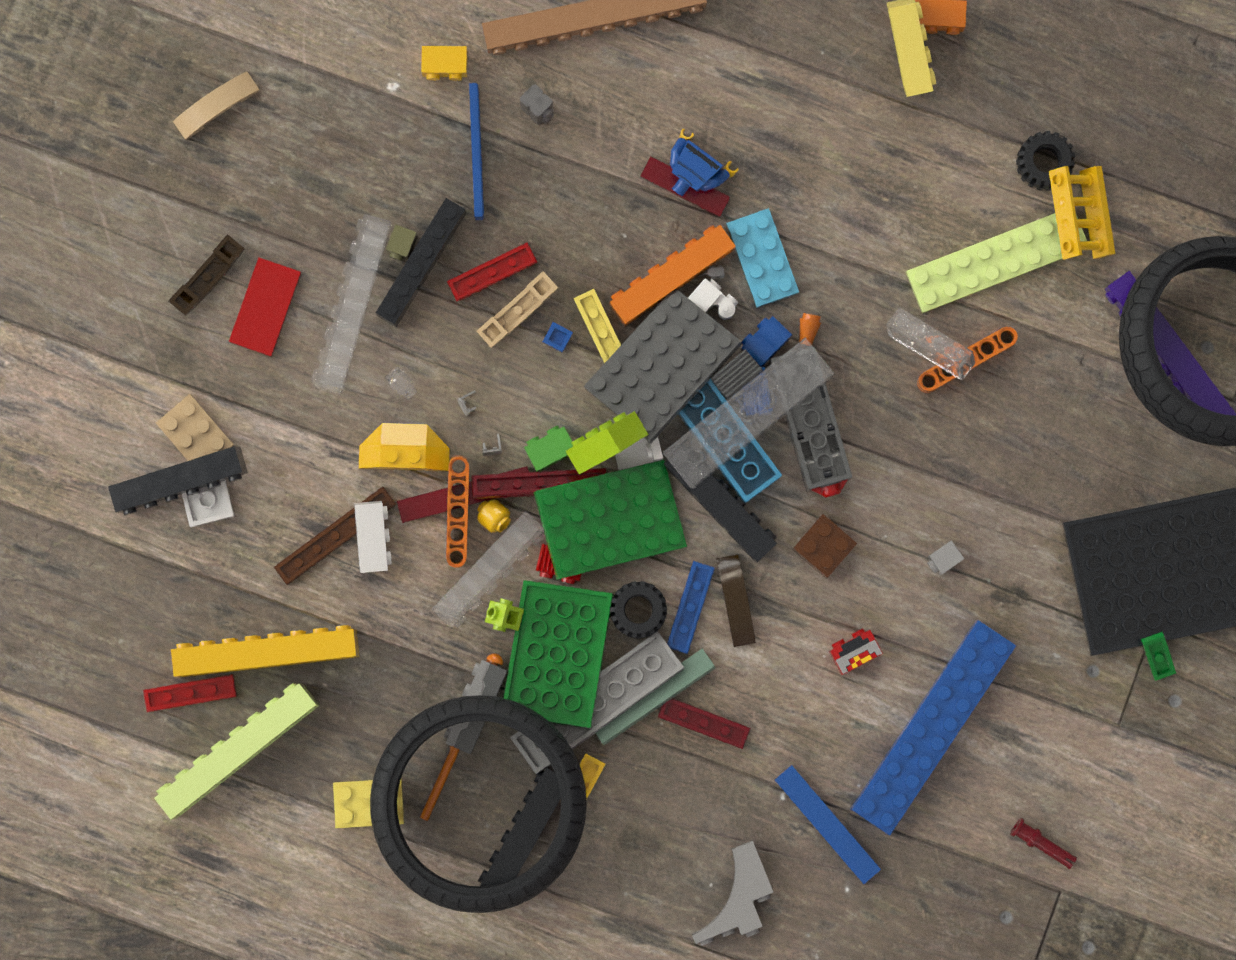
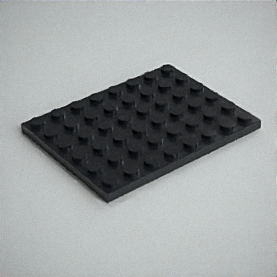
M1236 488L1062 523L1090 656L1143 646L1141 639L1163 632L1167 641L1236 627Z

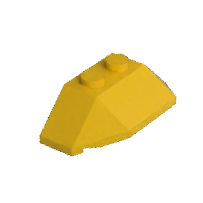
M382 423L359 446V469L448 471L450 448L427 424Z

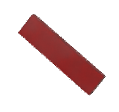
M527 242L448 280L447 283L456 302H459L537 264V260Z
M234 674L143 690L147 712L237 697Z

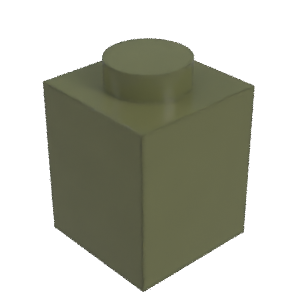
M395 224L386 247L387 253H390L389 257L401 262L402 259L408 260L418 236L417 232Z

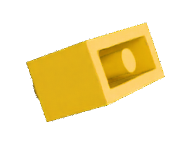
M422 46V77L432 81L440 80V77H449V80L460 81L462 77H467V46Z

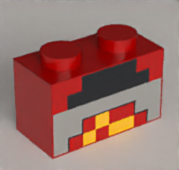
M862 628L851 634L853 639L847 642L841 639L831 645L833 649L829 653L841 675L883 654L871 630L865 632Z

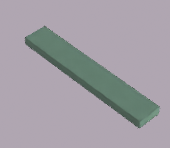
M701 649L683 661L681 664L685 669L596 732L602 744H607L668 700L713 671L716 667L705 651Z

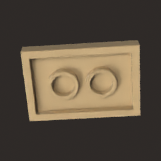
M191 394L186 396L156 422L158 427L187 461L235 446Z

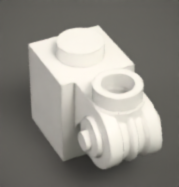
M706 278L688 297L706 313L711 307H718V315L723 320L733 317L735 307L738 304V301L730 294L727 296L722 294L719 284L712 279L708 281Z

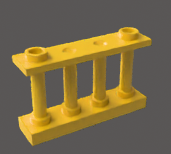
M1068 166L1050 170L1049 176L1063 260L1081 256L1082 250H1092L1093 259L1116 254L1102 166L1079 171L1080 175H1070ZM1071 184H1081L1083 197H1073ZM1075 206H1085L1087 219H1077ZM1078 228H1088L1090 241H1080Z

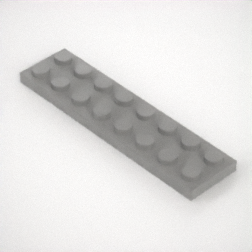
M657 631L601 671L591 729L557 723L551 724L563 735L573 750L685 668ZM518 731L510 737L536 775L551 766L541 749L524 734Z

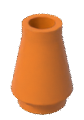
M803 313L802 318H800V345L812 347V343L821 325L820 316Z

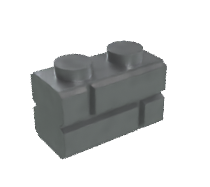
M536 84L532 85L520 97L521 109L527 115H530V118L537 125L542 122L546 124L553 118V101L546 94H543V91Z

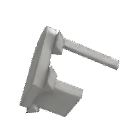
M718 265L715 268L710 266L707 273L698 277L708 274L711 279L724 278V268L722 265Z
M475 390L457 399L466 416L475 411L476 407L467 409L466 401L462 399L475 393Z
M497 434L499 449L492 447V450H487L485 443H483V456L502 453L499 434Z

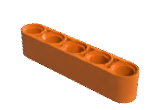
M1003 327L928 369L917 380L919 390L924 393L933 392L1006 351L1016 343L1018 338L1017 332L1011 327ZM1004 332L1009 333L1012 337L1011 343H1004L1001 340V334ZM982 344H989L992 347V353L989 355L984 354L981 350ZM962 355H970L973 359L972 365L967 366L963 364L961 360ZM945 365L952 367L953 375L950 377L945 376L942 373V367ZM923 377H931L934 381L933 387H925L922 383Z
M461 455L452 457L448 464L446 559L448 564L455 568L463 566L467 558L469 463ZM456 460H462L465 463L463 471L456 472L453 470L452 465ZM455 483L464 485L465 489L462 494L457 495L452 492L451 489ZM459 505L463 507L464 513L462 516L454 517L451 514V509L454 506ZM454 528H460L463 531L462 538L458 540L453 539L450 536L451 531ZM453 551H460L463 557L461 561L453 562L450 559V554Z

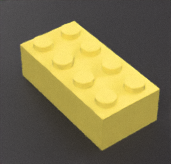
M915 0L888 2L887 8L905 94L909 97L932 92V85L936 84L933 69L928 66L932 59L928 46H924V41L928 39L924 24H920L919 19L923 18L921 5L919 2H915Z

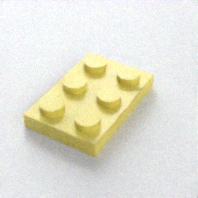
M402 778L397 797L399 824H404ZM373 780L333 783L335 828L372 826L370 794Z

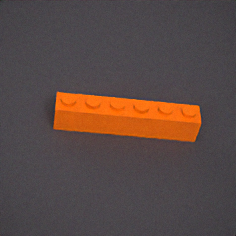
M714 225L710 226L703 232L704 236L702 238L690 240L684 245L686 249L682 252H673L666 258L667 262L662 266L656 264L648 270L649 275L645 278H636L629 284L631 287L625 292L621 289L611 296L610 306L625 327L660 303L669 293L675 289H680L735 250V244L721 225L716 228Z

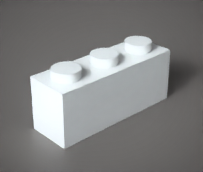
M382 501L354 503L360 573L388 571L387 565H391L392 562L391 552L386 551V542H390L389 528H384V520H388L387 506H383Z

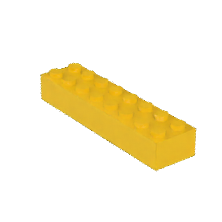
M349 625L336 626V631H329L328 628H316L310 634H306L304 630L290 631V636H283V633L267 634L268 638L266 639L253 635L245 636V641L239 642L238 638L222 639L221 644H216V641L213 640L201 641L199 646L195 647L190 643L176 644L177 649H171L173 676L188 677L360 657L357 630L351 629Z

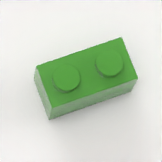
M557 425L546 431L548 435L540 439L539 436H536L526 442L527 446L524 449L536 472H540L569 457L566 450L573 447L565 427L559 428Z

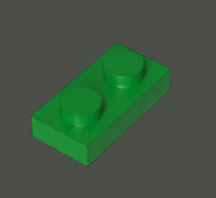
M1163 632L1141 639L1154 680L1157 681L1176 674Z

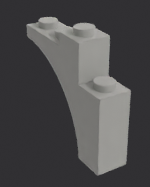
M753 841L731 849L735 866L732 891L725 906L716 918L707 926L692 934L695 944L700 942L701 946L713 942V937L721 934L722 937L733 934L736 927H738L741 935L746 934L747 937L759 933L758 928L763 927L753 901L757 900L760 903L770 899L769 894L773 893V890Z

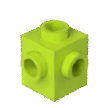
M500 598L499 602L490 600L485 623L493 624L492 629L506 632L507 628L519 631L524 609L512 606L513 601L502 598Z

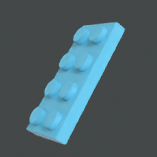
M769 208L726 224L731 239L736 246L735 250L756 308L799 293Z

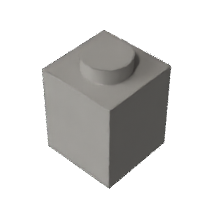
M951 540L929 555L927 558L930 561L927 564L934 574L938 572L939 575H942L964 560V557Z

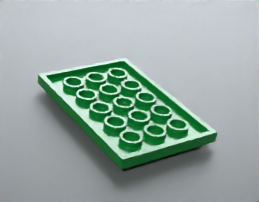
M664 460L534 492L557 580L687 547L667 469L664 466Z
M523 580L519 608L524 609L519 631L515 630L504 699L520 703L534 710L550 723L591 729L613 593Z

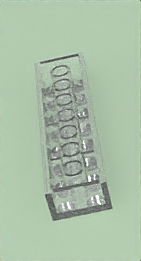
M804 338L662 453L693 490L835 376V374L809 341Z

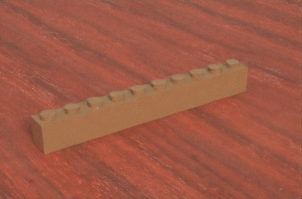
M588 0L482 23L488 54L501 55L506 53L508 49L515 48V51L527 49L528 45L532 44L544 46L555 39L567 41L572 39L574 35L580 34L581 37L593 35V31L602 30L603 32H610L615 30L616 26L633 27L637 25V22L645 20L646 23L658 21L659 17L663 16L675 18L681 16L682 12L699 13L703 11V8H706L707 1Z

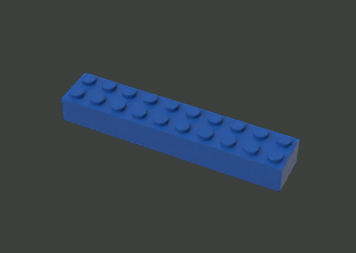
M979 620L975 621L850 810L887 835H891L1016 645Z

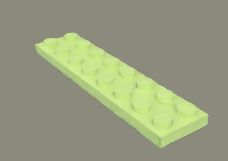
M1051 214L906 271L922 314L1063 259L1056 214ZM1078 228L1080 241H1087L1083 229Z

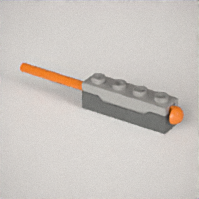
M490 654L486 661L482 660L480 664L476 662L471 675L475 676L472 684L467 683L462 696L482 695L497 697L508 672L498 667V664L503 665V659L499 654ZM469 721L447 728L444 738L447 739L446 744L450 745V751L420 818L428 821L459 751L472 754L486 721Z

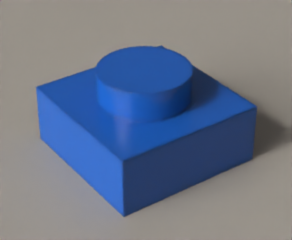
M553 322L542 342L563 353L573 332Z

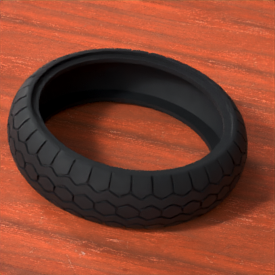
M1210 236L1189 240L1174 246L1154 259L1142 271L1130 289L1122 309L1119 326V347L1123 368L1133 391L1144 407L1159 422L1177 434L1193 441L1214 446L1231 447L1236 446V416L1210 411L1183 395L1174 386L1162 368L1153 337L1156 306L1162 292L1173 277L1190 270L1202 268H1218L1236 273V237Z
M482 695L464 696L440 702L409 720L395 734L385 748L376 767L370 794V815L375 839L385 861L394 874L413 892L431 903L467 913H488L509 909L534 898L547 889L563 873L572 860L582 837L587 810L586 787L581 767L563 735L543 716L520 703L500 697ZM469 721L500 723L521 732L532 740L549 760L556 774L561 795L559 825L546 853L533 867L522 875L510 881L491 886L458 884L446 880L429 870L419 861L408 846L399 824L397 812L400 780L413 754L425 741L439 731Z

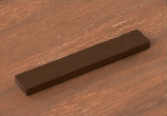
M383 486L362 501H382L383 506H387V511L397 505ZM355 507L274 566V569L287 586L357 535Z

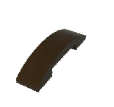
M227 234L215 247L212 255L189 281L177 290L168 302L183 315L187 316L225 276L245 248Z
M739 555L716 558L733 647L756 643Z

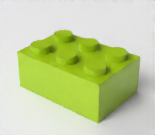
M635 411L628 415L623 412L613 418L614 423L610 419L599 426L600 430L596 427L585 433L586 439L581 436L571 442L573 447L566 450V453L579 474L622 452L649 435Z

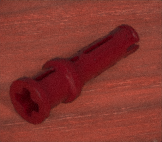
M1023 818L1016 822L1011 830V836L1019 837L1026 842L1028 847L1035 846L1067 867V869L1072 868L1073 864L1067 861L1066 858L1075 863L1077 860L1076 856H1073L1042 836L1040 829H1034L1027 825Z

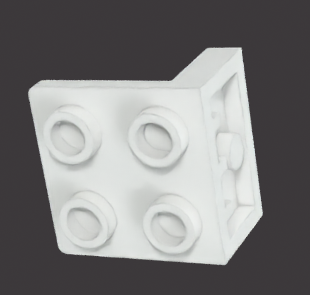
M658 437L652 443L642 438L615 455L619 470L663 460Z

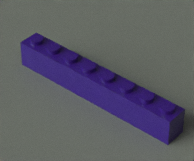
M1130 271L1105 288L1107 292L1105 294L1106 298L1112 305L1116 304L1120 311L1118 313L1120 317L1128 293L1136 281ZM1156 307L1153 323L1155 349L1166 375L1172 379L1174 386L1188 399L1205 409L1220 414L1236 416L1235 411Z

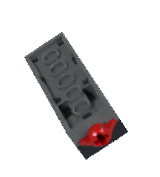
M815 346L772 358L769 364L806 492L814 491L825 498L838 495L847 481L852 478V474Z

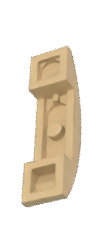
M244 72L194 103L179 115L173 123L184 139L187 140L201 131L204 125L260 90L248 72Z
M544 271L541 272L519 295L494 317H491L476 332L493 348L535 312L558 287Z

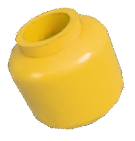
M496 499L482 502L477 509L479 512L477 516L478 522L491 533L504 531L511 522L509 509Z

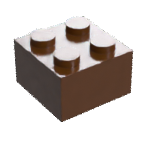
M822 514L792 550L827 579L857 543Z

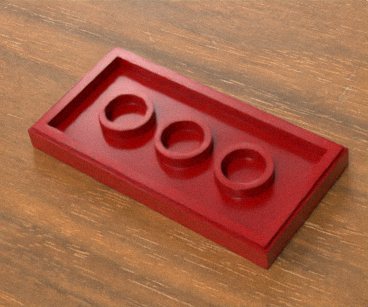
M258 257L229 343L272 357L301 272Z

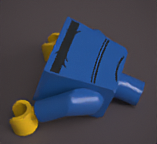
M685 129L681 130L678 140L671 149L670 166L673 169L672 173L679 178L672 188L673 191L682 197L690 186L696 191H708L720 186L737 173L738 168L735 171L729 169L731 161L725 166L692 142L694 133L690 137L684 136Z

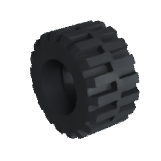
M1040 131L1034 136L1031 135L1021 146L1017 154L1018 174L1021 173V180L1023 182L1027 181L1029 183L1027 186L1031 188L1033 186L1037 187L1036 190H1051L1049 173L1040 171L1033 162L1034 153L1041 149L1053 152L1058 160L1057 168L1068 166L1071 175L1072 169L1075 166V152L1072 153L1073 146L1071 143L1067 144L1066 141L1068 139L1059 137L1057 132L1050 134V131H1045L1044 133Z
M633 581L618 589L612 598L610 614L613 624L622 634L630 638H647L656 633L665 622L667 615L665 597L652 584L644 581ZM633 597H644L651 603V617L644 623H634L626 616L625 606Z

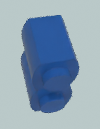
M773 316L769 320L765 317L757 326L759 330L754 335L748 334L741 342L743 344L741 351L746 349L760 367H763L792 337V334Z

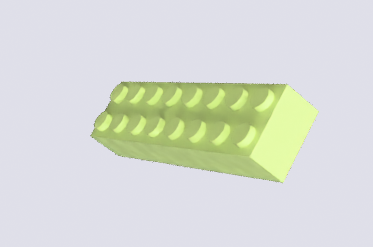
M300 683L289 685L283 690L284 696L280 699L275 697L265 705L267 708L262 713L255 712L247 719L249 723L246 726L236 727L229 733L230 738L227 741L220 740L211 747L213 752L208 756L203 754L192 763L195 765L190 770L183 769L175 776L176 781L174 783H166L156 791L158 795L154 799L171 820L180 817L320 705L307 688Z

